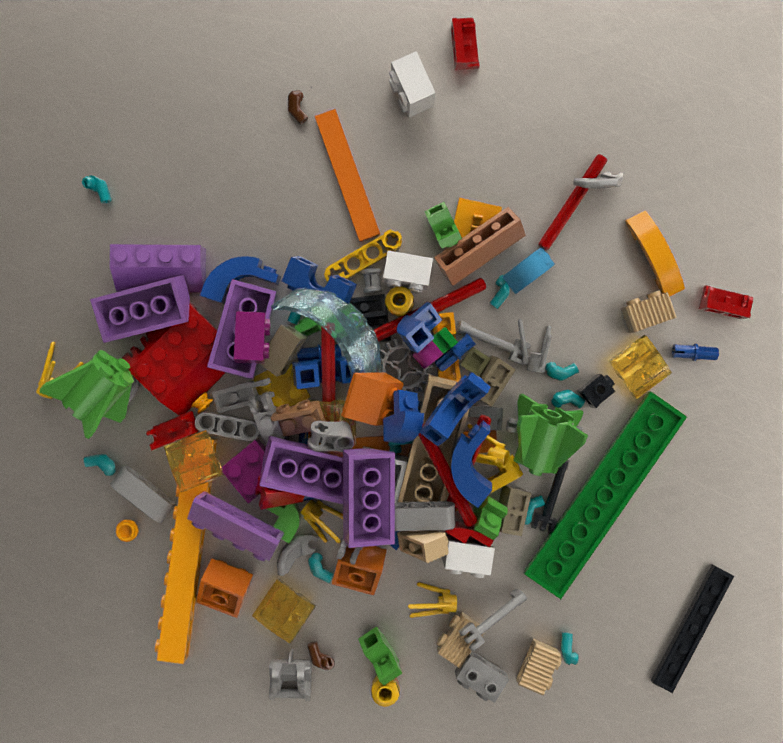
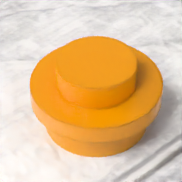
M122 520L116 526V535L121 541L130 542L138 535L139 528L133 520Z

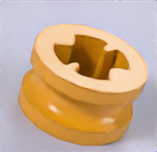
M204 393L192 404V407L197 408V413L201 414L214 400L209 399L208 394Z

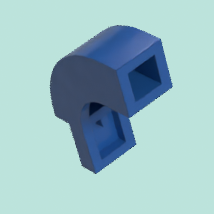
M249 256L236 257L221 263L209 274L200 296L225 304L232 279L239 281L246 277H255L278 285L281 276L276 274L277 270L264 266L261 269L263 261L259 258Z
M472 372L468 376L464 375L438 404L419 433L436 446L441 445L449 438L463 415L472 405L488 393L491 386Z
M484 421L479 426L475 424L468 433L469 438L462 433L459 435L453 449L451 461L452 476L457 489L465 499L477 508L492 491V482L478 473L472 463L474 452L490 433V425Z

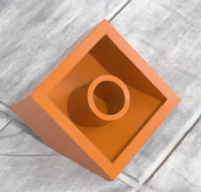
M385 372L353 373L341 416L374 426L383 425L384 418L394 415L393 393L394 391L402 390L404 383Z
M346 546L344 557L337 561L332 585L374 595L382 574L387 550L379 546L363 547L359 552L355 565L350 563V557L355 547L349 548Z
M211 558L200 581L196 603L237 618L250 587L253 574L245 569L230 566L222 560Z

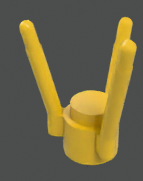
M55 342L50 344L42 376L38 383L39 386L36 390L37 394L48 399L53 398L40 393L39 390L46 382L54 379L51 376L56 362L51 361ZM79 362L75 368L82 366L83 362Z
M468 424L467 427L471 429L473 425ZM487 435L485 439L496 447H491L487 455L478 454L475 462L505 468L510 457V452L505 450L506 444L500 443Z
M310 500L300 512L304 516L303 519L310 524L324 543L327 542V539L315 522L332 539L340 544L341 540L320 519V516L323 514L321 509L343 519V514L326 506L320 500L316 503Z
M417 582L418 587L440 593L442 596H438L437 603L409 604V609L437 608L435 610L411 613L409 615L410 618L456 612L457 595L450 594V589H441Z

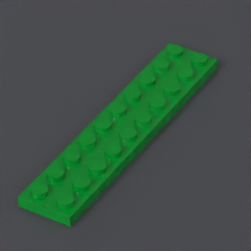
M648 391L564 512L553 532L548 535L523 572L524 575L561 600L680 429L687 416L653 392Z

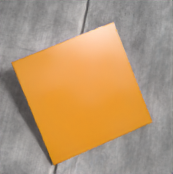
M459 197L454 223L461 237H465L500 213L502 207Z

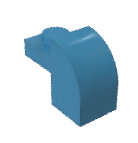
M541 247L502 277L513 292L517 294L554 266L555 263Z

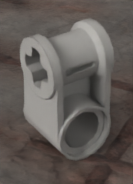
M315 421L311 424L312 435L308 439L307 444L311 450L317 452H343V449L353 448L354 440L350 425L347 422Z

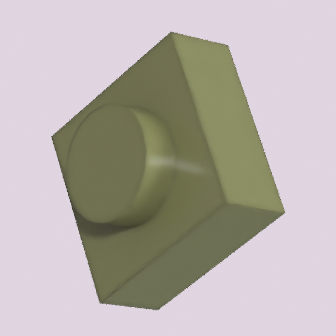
M472 347L460 363V366L476 376H480L491 358Z

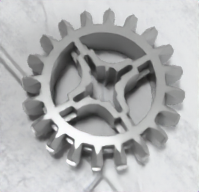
M393 339L394 347L386 343L385 346L389 350L387 352L383 349L379 350L384 357L383 359L376 357L375 360L381 362V366H374V369H381V372L386 373L385 365L393 367L397 370V379L401 382L410 373L419 375L420 378L415 383L403 386L402 390L415 392L414 388L417 387L422 392L423 388L420 384H427L425 377L433 375L427 373V370L434 369V365H430L423 370L414 367L411 364L413 351L409 349L403 339L400 345H398L397 339ZM406 349L402 360L394 361L388 359L394 351ZM408 356L407 366L414 369L415 372L411 370L409 372L406 371V374H403L402 379H400L401 369L393 365V363H402Z

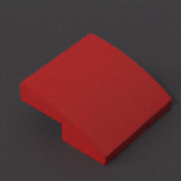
M455 521V528L445 530L446 533L463 543H466L470 536L488 547H491L494 541L475 530V525L467 527L462 521Z

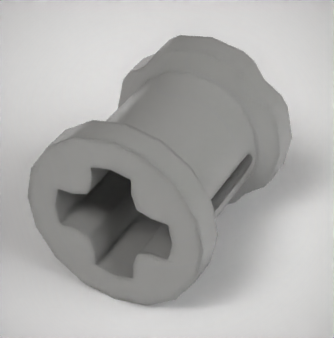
M380 268L361 271L365 280L364 293L383 291V287L380 286Z

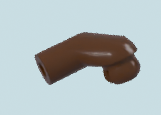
M300 90L291 91L288 95V112L302 125L309 117L300 108V102L304 98L303 93Z
M317 641L307 644L314 666L326 671L334 668V659L320 652Z

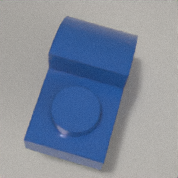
M426 302L411 316L405 315L397 326V332L409 349L418 353L434 339L430 331L442 319L432 304Z
M397 390L393 393L394 415L383 419L384 441L403 444L414 440L419 435L424 422V413L418 412V393Z

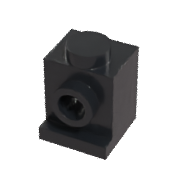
M597 374L577 391L591 408H597L615 392L613 389L615 383L608 375ZM600 385L603 387L601 394L597 392V387Z

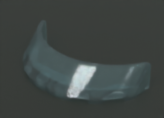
M297 288L270 306L273 310H286L301 314L323 327L341 348L350 369L351 380L353 373H381L383 371V363H381L379 353L380 345L374 330L367 324L366 318L351 303L347 304L336 297V294L329 291L323 292L314 289Z

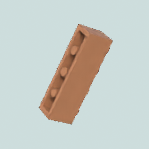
M507 207L463 237L456 245L447 248L434 258L442 274L454 286L525 237L526 234L519 217Z

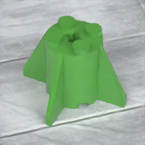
M99 350L88 363L46 382L39 391L44 395L62 401L66 409L70 407L74 411L72 416L82 421L85 438L90 439L95 433L102 417L119 423L126 417L131 386L134 380L128 370L130 365L126 360L122 358L116 359L104 350Z
M520 394L517 401L518 447L513 460L529 468V472L536 476H541L542 473L556 474L558 468L578 451L587 440L588 435L576 428L584 412L582 410L564 411L558 407L553 411L547 409V404H538L528 396Z

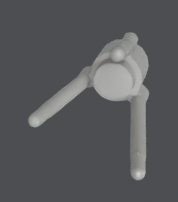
M519 319L518 326L523 353L522 364L527 365L528 371L545 372L546 358L552 338L550 334L551 326H547L541 353L531 352V356H528L522 320Z

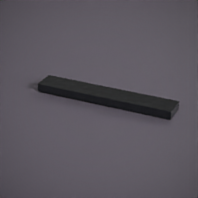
M712 564L651 679L652 683L673 694L727 592L734 575Z

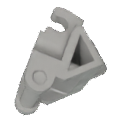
M293 649L289 653V659H272L269 665L270 700H275V698H302L305 701H310L312 661L293 659ZM284 681H297L298 689H281Z

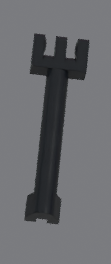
M567 460L558 468L543 513L535 512L531 528L536 529L540 521V531L544 532L547 524H550L548 533H552L555 529L557 519L551 517L570 460Z

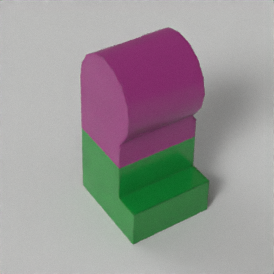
M446 327L433 335L434 339L420 352H415L412 355L423 369L430 366L458 343Z

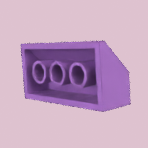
M110 244V270L116 292L184 275L188 292L201 293L206 281V248L201 245Z
M184 275L90 299L103 343L185 323L189 320L190 295Z
M234 279L231 280L208 362V368L254 380L258 364L236 363L234 360L236 311L262 312L266 314V319H270L277 296L276 291Z
M269 436L263 456L259 485L343 504V453L336 451L317 452L311 450L307 444Z
M367 448L343 449V540L349 548L395 544L394 452Z
M206 491L194 498L187 517L196 528L202 530L206 528L212 531L214 537L233 542L232 545L242 551L246 549L252 552L256 559L265 561V559L270 561L285 533Z

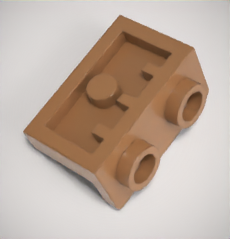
M303 400L293 406H289V404L281 405L276 408V412L270 417L272 422H279L283 437L310 432L313 422L325 421L318 400L312 402L310 400Z

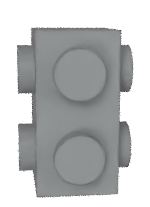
M473 651L462 667H457L455 670L457 682L466 689L470 687L477 691L476 694L485 701L489 699L494 703L509 681L505 671Z

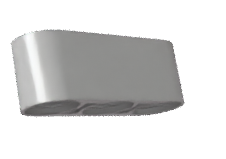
M215 412L201 413L195 419L196 428L203 433L244 441H253L261 436L255 420ZM205 416L210 417L212 420L210 428H206L203 425V418ZM227 420L232 421L234 424L232 432H228L224 428ZM249 424L254 425L256 428L254 436H249L246 433V427Z
M124 466L110 484L119 494L159 523L164 521L176 505L169 496L129 466Z
M453 502L395 503V531L450 530L455 528V504Z

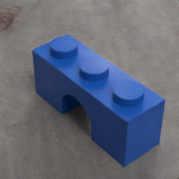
M301 256L290 258L281 281L288 285V289L295 292L302 291L307 294L306 297L315 302L320 300L326 303V307L338 312L339 310L347 309L357 286L356 283L339 275L330 276L327 285L322 287L315 279V273L318 268L317 264Z
M359 355L335 357L336 381L342 384L351 383L353 373H364L363 359ZM322 359L292 362L294 385L297 389L320 387L322 383Z

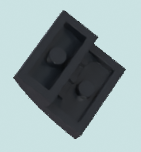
M385 294L351 298L347 309L342 310L343 320L350 334L346 337L347 347L368 344L365 334L389 323L387 307L385 305ZM389 336V337H387V338H385V339H383V340H381V341H379V342L391 341V336Z

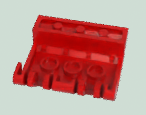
M191 301L189 304L188 322L146 332L145 334L149 340L145 336L140 339L145 349L141 351L138 347L133 346L130 349L131 353L127 352L122 357V359L129 363L130 368L128 370L160 403L179 416L187 413L192 408V404L201 395L207 393L226 374L225 372L207 367L217 329L197 310V307Z

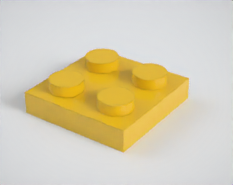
M292 364L283 375L275 376L266 370L255 376L254 380H252L256 382L270 378L271 383L262 387L258 386L256 390L259 395L274 391L275 396L271 397L276 408L284 404L293 406L311 397L307 388L297 389L295 387Z

